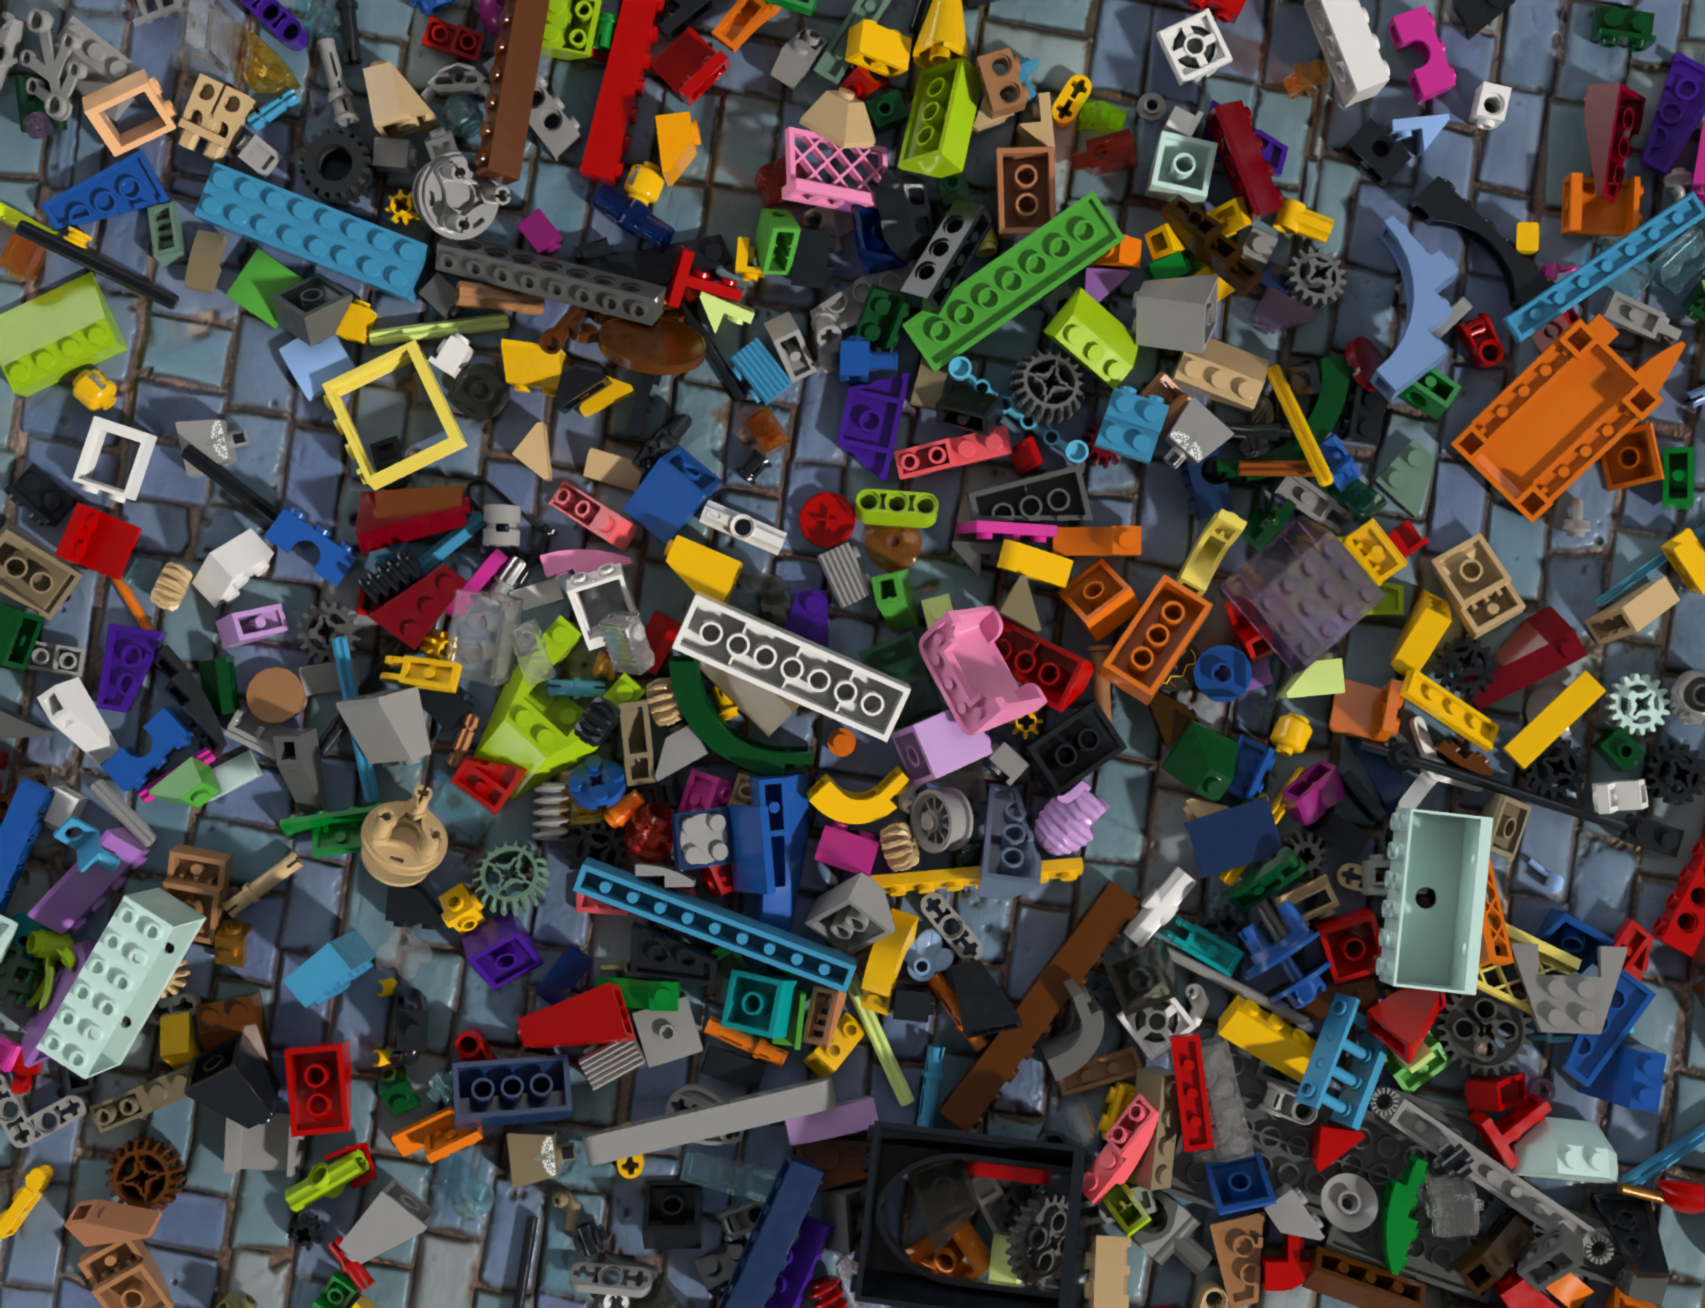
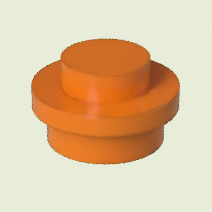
M838 728L830 733L827 744L829 750L834 755L843 757L852 753L856 745V739L850 730Z

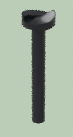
M546 523L541 527L545 530L543 536L516 581L520 585H523L551 534L557 536L558 530L552 529Z

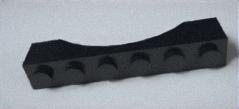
M1438 175L1408 205L1427 226L1443 227L1457 231L1471 238L1485 249L1495 261L1503 276L1509 305L1514 310H1517L1555 284L1553 280L1548 277L1544 278L1537 271V266L1532 260L1520 255L1516 251V245L1510 239L1503 238L1496 231V226L1492 221L1482 218L1475 211L1476 207L1470 200L1460 197L1449 180L1442 179Z

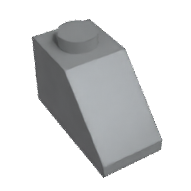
M789 311L763 323L792 383L817 372L801 332Z
M684 721L669 729L671 735L665 738L655 774L657 782L709 753L704 742L692 730L690 725L686 726Z

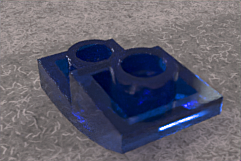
M571 943L555 961L552 969L536 986L534 993L551 1005L564 1001L586 973L594 959Z

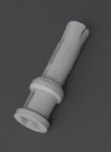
M333 38L321 39L317 41V47L330 89L328 101L333 105L336 116L334 119L335 126L347 127L354 125L360 121L359 114L355 113L353 107V92L346 87L335 40Z

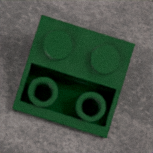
M0 602V665L26 670L45 620L44 616L23 607Z

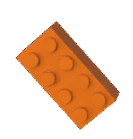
M1164 574L1102 664L1099 675L1148 706L1209 615L1213 604Z

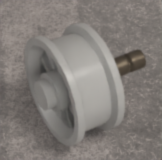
M952 787L943 788L939 791L929 789L920 792L912 804L910 823L914 838L918 845L929 853H938L945 849L949 851L962 849L971 838L973 822H978L980 819L979 812L972 811L966 796L960 790Z

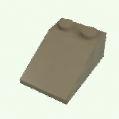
M6 521L0 530V592L51 621L80 581L83 573L64 559L55 556L52 550L36 538Z

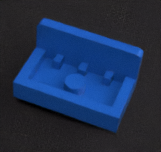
M1239 735L1236 740L1239 743L1234 777L1226 791L1244 800L1252 801L1253 797L1258 798L1263 789L1264 783L1261 780L1265 771L1270 772L1275 763L1276 757L1273 756L1275 749Z

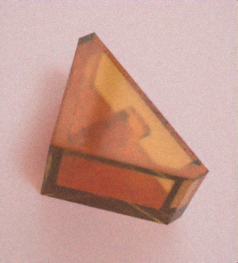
M768 406L744 420L767 458L791 444L789 436Z

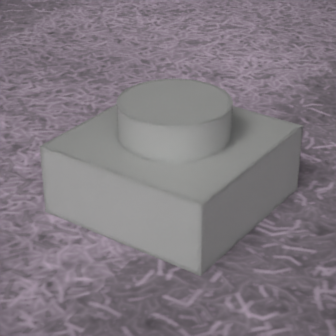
M1252 227L1242 247L1244 249L1242 256L1265 267L1278 238Z

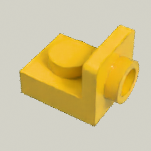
M738 237L736 276H741L743 281L757 282L758 277L764 278L765 274H762L760 267L749 266V263H754L755 246H750V238Z

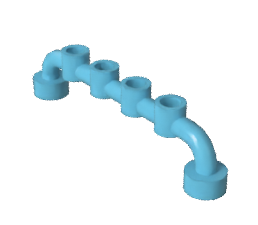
M958 356L950 361L948 372L954 380L963 381L976 391L977 386L982 384L987 388L986 394L1000 395L991 388L987 380H979L971 374L972 366L966 357ZM1001 396L1002 401H1007L1010 405L1009 409L1003 410V415L1009 414L1019 422L1022 430L1032 431L1041 437L1044 446L1048 448L1055 447L1065 454L1066 459L1073 464L1082 463L1087 458L1089 449L1085 442L1073 440L1067 443L1060 438L1057 430L1048 429L1039 422L1035 423V416L1032 414L1029 418L1032 419L1033 425L1025 426L1023 423L1025 412L1021 409L1017 410L1011 397ZM1053 434L1056 441L1049 443L1046 440V435Z

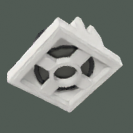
M1209 8L1156 33V37L1180 86L1190 81L1196 83L1203 76L1207 78L1218 68L1231 63L1233 60Z
M1161 980L1116 1015L1152 1062L1171 1048L1170 1035L1190 1033L1198 1027Z

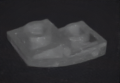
M536 619L509 628L508 632L527 686L529 687L554 678L556 672L545 649L547 644Z

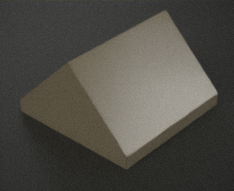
M1025 574L1015 579L998 613L1004 619L1034 633L1040 631L1041 626Z
M1493 792L1488 793L1481 816L1493 818L1491 853L1514 860L1532 806L1507 795Z

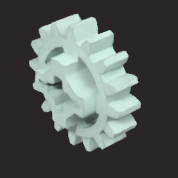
M1638 673L1630 674V679L1627 676L1620 677L1621 685L1617 683L1611 684L1614 693L1606 694L1605 696L1611 700V704H1607L1604 707L1605 709L1612 710V714L1607 718L1608 720H1617L1616 727H1625V731L1628 734H1633L1635 731L1637 735H1645V729L1648 732L1656 731L1654 724L1664 725L1665 722L1661 716L1670 714L1668 710L1664 709V705L1670 704L1671 700L1663 698V695L1668 692L1667 689H1658L1660 680H1652L1650 682V675L1643 674L1640 677ZM1635 685L1643 686L1642 689H1638L1637 692L1629 689L1630 687ZM1636 699H1639L1638 705L1640 706V709H1636V707H1637V703L1635 702ZM1639 716L1646 719V721L1638 724L1632 722L1637 720Z

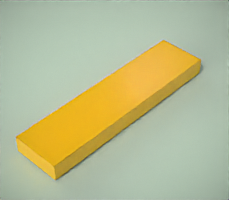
M1415 668L1407 670L1399 693L1401 696L1485 752L1493 749L1500 725Z
M1586 670L1583 671L1510 740L1502 750L1522 770L1525 769L1600 698L1606 690Z

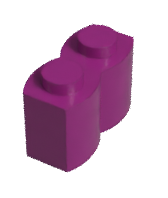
M1321 760L1310 766L1301 778L1291 782L1283 790L1282 796L1292 819L1307 826L1316 822L1324 814L1326 808L1336 805L1344 797L1346 789L1337 767Z

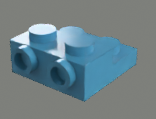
M1122 385L1120 389L1114 388L1094 446L1149 464L1169 405L1163 404L1164 399L1157 395L1150 394L1147 398L1136 395L1137 390L1130 386Z

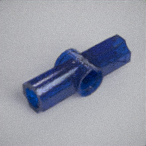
M606 183L599 186L594 193L592 205L614 219L615 223L630 235H638L661 251L672 241L675 233L674 228L654 216L640 201L635 198H627Z

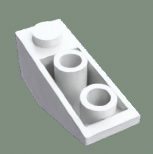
M79 677L56 684L37 697L50 722L99 765L106 762L120 749Z

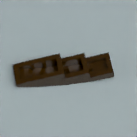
M1180 194L1161 209V215L1196 256L1240 294L1245 296L1262 280L1264 273L1241 257L1244 249L1221 234L1224 226Z

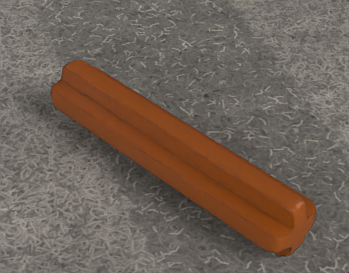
M1240 460L1237 465V472L1240 476L1315 477L1308 461Z

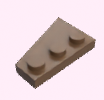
M1264 1209L1208 1222L1229 1308H1238L1258 1303L1261 1273L1260 1257L1263 1246L1262 1230L1265 1219Z

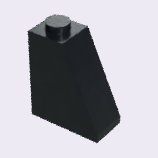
M965 958L959 960L958 964L951 965L963 1033L967 1039L1024 1027L1020 1015L980 960Z

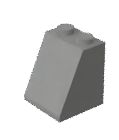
M1211 274L1144 281L1139 292L1135 291L1132 300V308L1136 309V316L1132 323V333H1136V345L1203 354L1217 325L1219 276Z
M418 687L375 691L336 702L339 713L369 764L382 763V767L399 765V761H403V765L420 763V757L431 754Z
M393 1178L339 1244V1247L343 1250L342 1253L346 1258L363 1264L424 1232L438 1215V1212Z

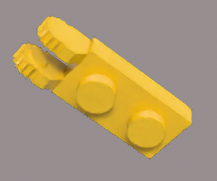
M388 655L385 656L384 663L391 667L402 668L400 674L382 672L379 679L395 685L456 693L463 666L458 662L407 655L405 657Z
M50 1164L32 1168L25 1177L26 1186H22L17 1190L12 1198L13 1204L9 1209L4 1210L0 1214V1240L15 1234L46 1191L56 1172L54 1171L55 1168L50 1166Z

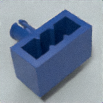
M848 336L847 341L841 340L840 383L868 384L869 372L872 369L897 370L898 352H872V349H869L870 341H864V337Z

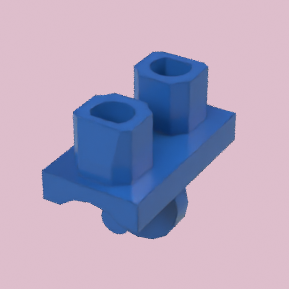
M1332 433L1318 444L1334 478L1332 485L1336 491L1342 492L1349 483L1362 476L1354 462L1355 460L1349 455L1336 434Z

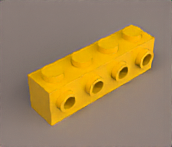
M1239 995L1235 997L1218 1019V1035L1299 1083L1302 1082L1317 1041L1308 1037L1303 1030L1291 1027L1276 1014H1269L1254 1001L1246 1000Z

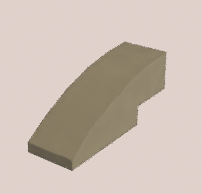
M645 699L618 703V708L620 709L619 722L626 785L656 783L648 701Z

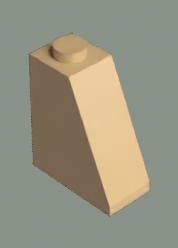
M1666 576L1645 583L1587 619L1584 623L1597 644L1601 646L1637 633L1679 602L1680 599Z

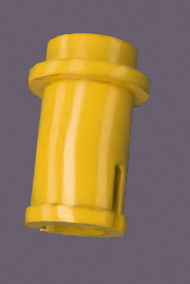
M716 686L711 688L720 711L718 714L725 721L739 716L737 706Z

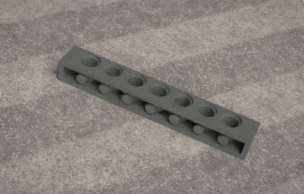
M444 237L437 243L435 270L651 326L663 313L666 291L664 286L477 238L455 240Z

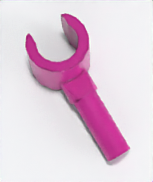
M1551 262L1541 267L1540 274L1544 278L1548 277L1556 281L1558 273H1571L1579 268L1580 265L1563 266L1556 262Z

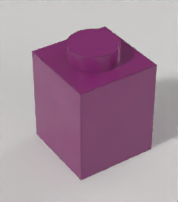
M539 208L517 225L521 233L539 255L551 256L561 248L560 243L564 241L562 236Z

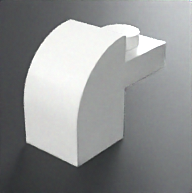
M1646 778L1592 783L1594 811L1599 814H1611L1623 810H1641L1649 807Z

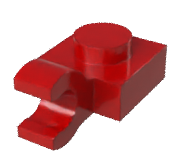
M22 1049L12 1068V1071L17 1073L11 1085V1093L23 1094L24 1092H29L32 1074H41L43 1062L30 1068L26 1067L23 1063Z

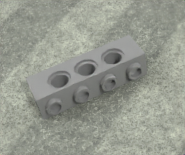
M495 56L483 64L488 74L494 65ZM537 72L533 97H542V102L538 106L531 107L529 127L554 159L558 161L583 141L579 133L583 129L573 116L567 118L562 111L565 108L564 104L555 93L551 96L545 90L548 84L541 74ZM552 118L560 120L556 128L549 129L546 127L548 120Z

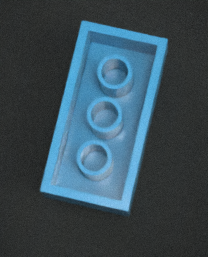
M354 930L328 942L286 977L283 982L305 1008L312 1004L318 1007L329 999L334 998L337 994H341L352 984V980L359 976L361 977L374 966L371 961L377 957V954L357 930Z

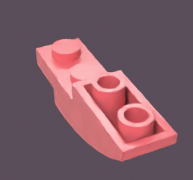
M1003 425L995 427L990 436L971 433L951 439L946 438L895 451L894 456L899 478L902 480L985 462L989 459L1013 454L1008 427Z
M1139 1093L1104 1136L1108 1142L1107 1145L1092 1162L1088 1171L1084 1172L1082 1192L1093 1204L1099 1205L1115 1183L1121 1186L1125 1183L1148 1147L1158 1121L1159 1112L1143 1094Z

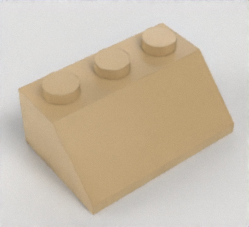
M1210 338L1203 354L1181 351L1171 380L1178 387L1248 414L1254 410L1265 383L1269 360Z

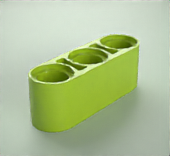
M864 489L856 496L855 516L858 521L868 525L929 528L936 522L939 504L934 495L926 492ZM865 504H870L874 506V508L865 509L862 506ZM898 506L901 507L902 510L894 511L891 509V507ZM927 508L931 510V512L923 513L919 511V509Z

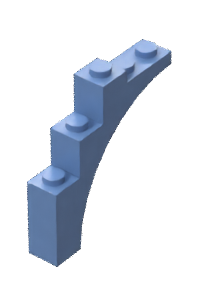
M1393 215L1384 221L1378 236L1391 251L1401 271L1406 290L1407 314L1404 332L1398 347L1375 371L1370 380L1371 384L1388 402L1437 366L1447 353L1443 342L1438 337L1433 336L1432 333L1445 324L1454 311L1450 307L1448 300L1438 293L1450 285L1459 272L1453 259L1446 256L1441 250L1431 256L1426 246L1418 242L1409 233L1407 226L1399 222Z

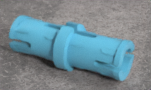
M573 677L572 680L547 678L546 688L548 690H546V696L571 697L572 700H578L580 697H603L606 689H603V687H606L605 680L588 681L580 680V677Z

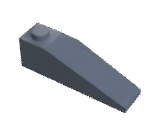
M989 784L977 896L1008 900L1040 887L1042 860L1033 842V832L1029 829L1026 820L1027 814L1018 787Z

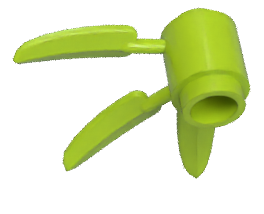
M39 929L29 934L26 951L28 954H33L35 958L45 959V975L32 999L28 1002V1007L35 1006L40 1000L39 1010H43L47 1006L54 984V965L56 960L62 961L70 971H73L76 958L71 950L74 946V941L69 933L61 935L56 931Z

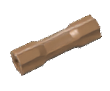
M459 281L456 286L455 304L456 307L488 308L541 316L545 308V298L504 287Z

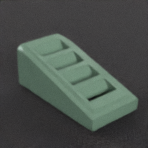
M170 201L147 207L154 258L161 266L188 261L187 246L176 203ZM170 214V218L157 220V217ZM169 226L172 227V228H170V229H166V230L160 231L161 228H165V227H169ZM173 238V240H171V241H167V242H163V241H162V240H165V239Z

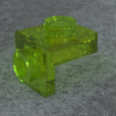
M1102 100L1085 103L1080 112L1078 130L1081 132L1094 131L1113 140L1121 139L1127 111Z

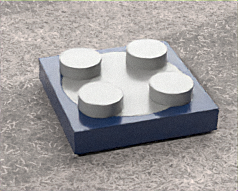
M728 806L671 813L676 871L732 864Z

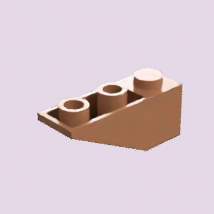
M95 1199L77 1202L64 1226L84 1247L150 1238L156 1229L162 1213L156 1210Z

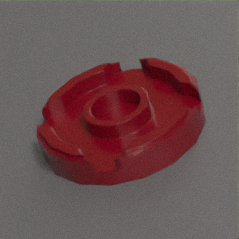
M1358 336L1347 343L1345 350L1346 361L1349 366L1353 365L1356 372L1352 374L1358 384L1365 390L1374 392L1377 389L1371 384L1370 380L1375 371L1384 363V359L1377 347L1369 339Z

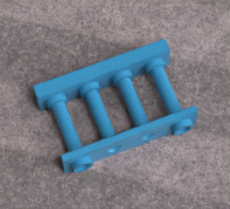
M1335 993L1294 1101L1316 1109H1320L1321 1104L1334 1110L1331 1121L1359 1131L1389 1048L1367 1031V1017L1357 1012L1361 1000ZM1352 1022L1364 1029L1359 1045L1347 1039ZM1342 1049L1354 1056L1348 1072L1336 1065ZM1331 1077L1344 1083L1338 1099L1326 1093Z

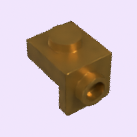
M223 920L215 935L216 964L244 967L247 961V937L251 931V923L238 920Z

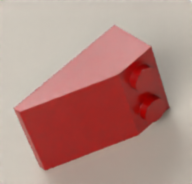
M349 1040L292 1045L284 1050L291 1136L298 1137L350 1131L352 1064Z

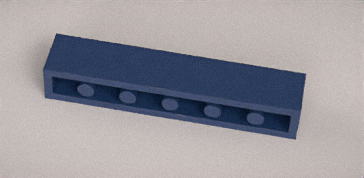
M787 1152L717 1308H764L767 1299L773 1296L778 1274L786 1268L788 1262L787 1254L791 1246L795 1245L799 1239L801 1223L811 1212V1201L815 1192H819L824 1183V1172L817 1163Z

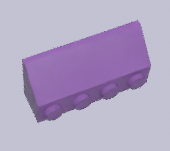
M125 826L107 829L100 837L101 847L120 856V864L117 869L109 873L93 863L82 873L78 870V862H76L27 915L61 935L72 932L78 933L88 923L86 918L91 912L94 911L96 913L108 902L106 897L111 891L116 892L128 881L126 876L132 869L134 871L138 870L147 861L145 856L151 849L144 847Z

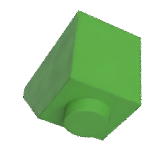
M191 756L148 791L150 795L169 804L200 808L219 793L220 788L211 766Z

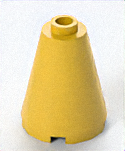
M932 0L913 49L914 63L922 70L962 56L969 61L962 0Z

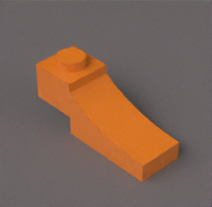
M737 0L711 32L712 37L735 54L741 45L768 19H773L782 7L762 0Z
M1141 526L1057 527V537H1052V553L1059 556L1141 555Z

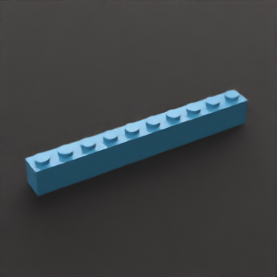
M587 857L583 862L573 891L844 993H847L857 967V958L670 887H665L646 878L635 876V874Z

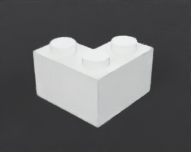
M250 528L210 552L192 584L214 608L224 602L230 604L240 595L238 590L249 581V577L254 574L258 577L267 571L270 567L268 562L274 552Z

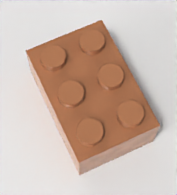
M1054 146L996 148L994 160L998 241L1023 240L1056 217Z

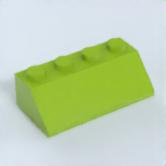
M964 56L919 72L897 166L901 170L937 178L963 172L982 87L977 69Z

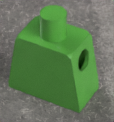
M770 208L761 210L754 245L762 274L790 275L801 228L789 210Z

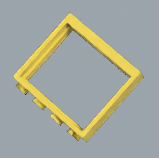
M416 340L406 343L322 384L326 393L323 396L324 402L330 411L334 410L337 419L333 420L340 435L345 434L348 440L345 448L352 460L356 459L360 468L356 469V472L363 484H368L374 490H378L468 446L428 360ZM413 362L448 438L376 473L341 396Z

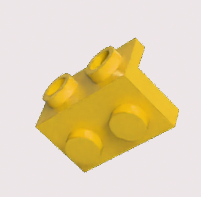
M1373 517L1346 535L1341 543L1343 546L1342 552L1350 562L1354 561L1360 568L1359 573L1362 579L1367 584H1372L1376 589L1382 585L1384 580L1407 566L1408 563Z

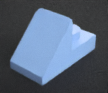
M1449 114L1392 119L1386 128L1388 134L1391 137H1396L1398 141L1412 139L1413 135H1415L1417 157H1419L1450 120Z

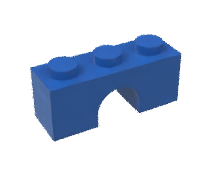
M294 506L290 510L284 507L264 537L287 553L299 541L307 540L313 542L320 551V559L313 567V571L335 586H338L357 559V556L353 554L356 549L343 540H340L339 543L329 537L331 532L317 523L313 526L305 521L307 515Z
M173 707L162 708L143 726L152 738V748L147 755L141 756L132 746L121 747L101 766L124 792L134 789L138 791L150 781L148 778L150 774L155 770L158 772L166 767L171 761L169 757L176 750L180 752L191 743L190 737L193 733L176 717L178 712Z

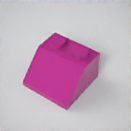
M834 820L831 825L825 823L814 860L856 874L863 872L865 875L870 876L880 844L878 840H875L876 834L861 829L857 834L848 831L849 825Z

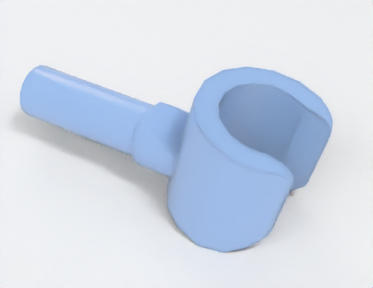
M1530 858L1527 863L1541 875L1547 877L1544 886L1559 892L1564 882L1563 878L1545 869L1533 858Z

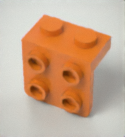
M1391 678L1386 686L1380 689L1344 679L1345 693L1334 694L1328 724L1329 729L1384 745L1392 734L1396 735L1399 729L1400 718H1397V712L1402 707L1404 697L1399 694L1403 681Z

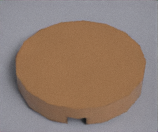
M280 667L266 668L257 673L250 681L246 692L247 705L252 714L263 722L275 725L290 721L299 714L305 702L302 682L299 677L288 669Z

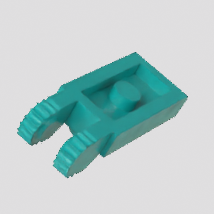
M1174 915L1171 918L1173 923L1189 930L1185 939L1183 940L1172 931L1165 929L1161 935L1180 945L1179 948L1231 978L1244 952L1195 923L1192 925Z

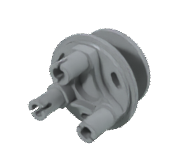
M466 152L442 154L423 166L413 183L412 199L416 212L432 230L449 239L465 240L481 234L494 220L499 205H506L511 199L510 196H507V194H510V190L507 187L499 186L495 181L475 175L477 165H475V155Z

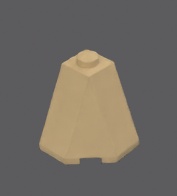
M375 61L370 64V67L363 69L374 127L383 138L399 139L441 127L440 121L391 61Z

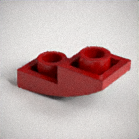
M430 16L421 45L460 59L477 62L485 34L460 24L455 26Z

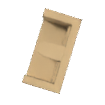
M1324 873L1315 874L1317 878L1305 884L1300 882L1291 887L1292 890L1280 896L1275 894L1269 896L1276 910L1278 906L1289 899L1295 904L1324 890L1329 901L1301 914L1308 926L1310 925L1308 920L1316 916L1324 919L1333 915L1336 912L1334 908L1339 906L1340 903L1327 875ZM1277 912V914H1278L1280 920L1282 921L1283 925L1285 926L1286 929L1289 930V928L1287 927V925L1285 924V922L1283 921V919L1281 918V916H1280L1279 913Z

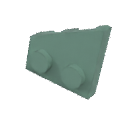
M1412 439L1373 482L1412 518H1416L1420 513L1435 458L1415 439Z

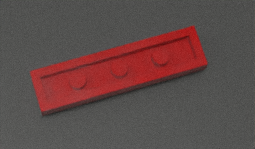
M1194 1032L1170 1035L1184 1152L1214 1149L1200 1034Z

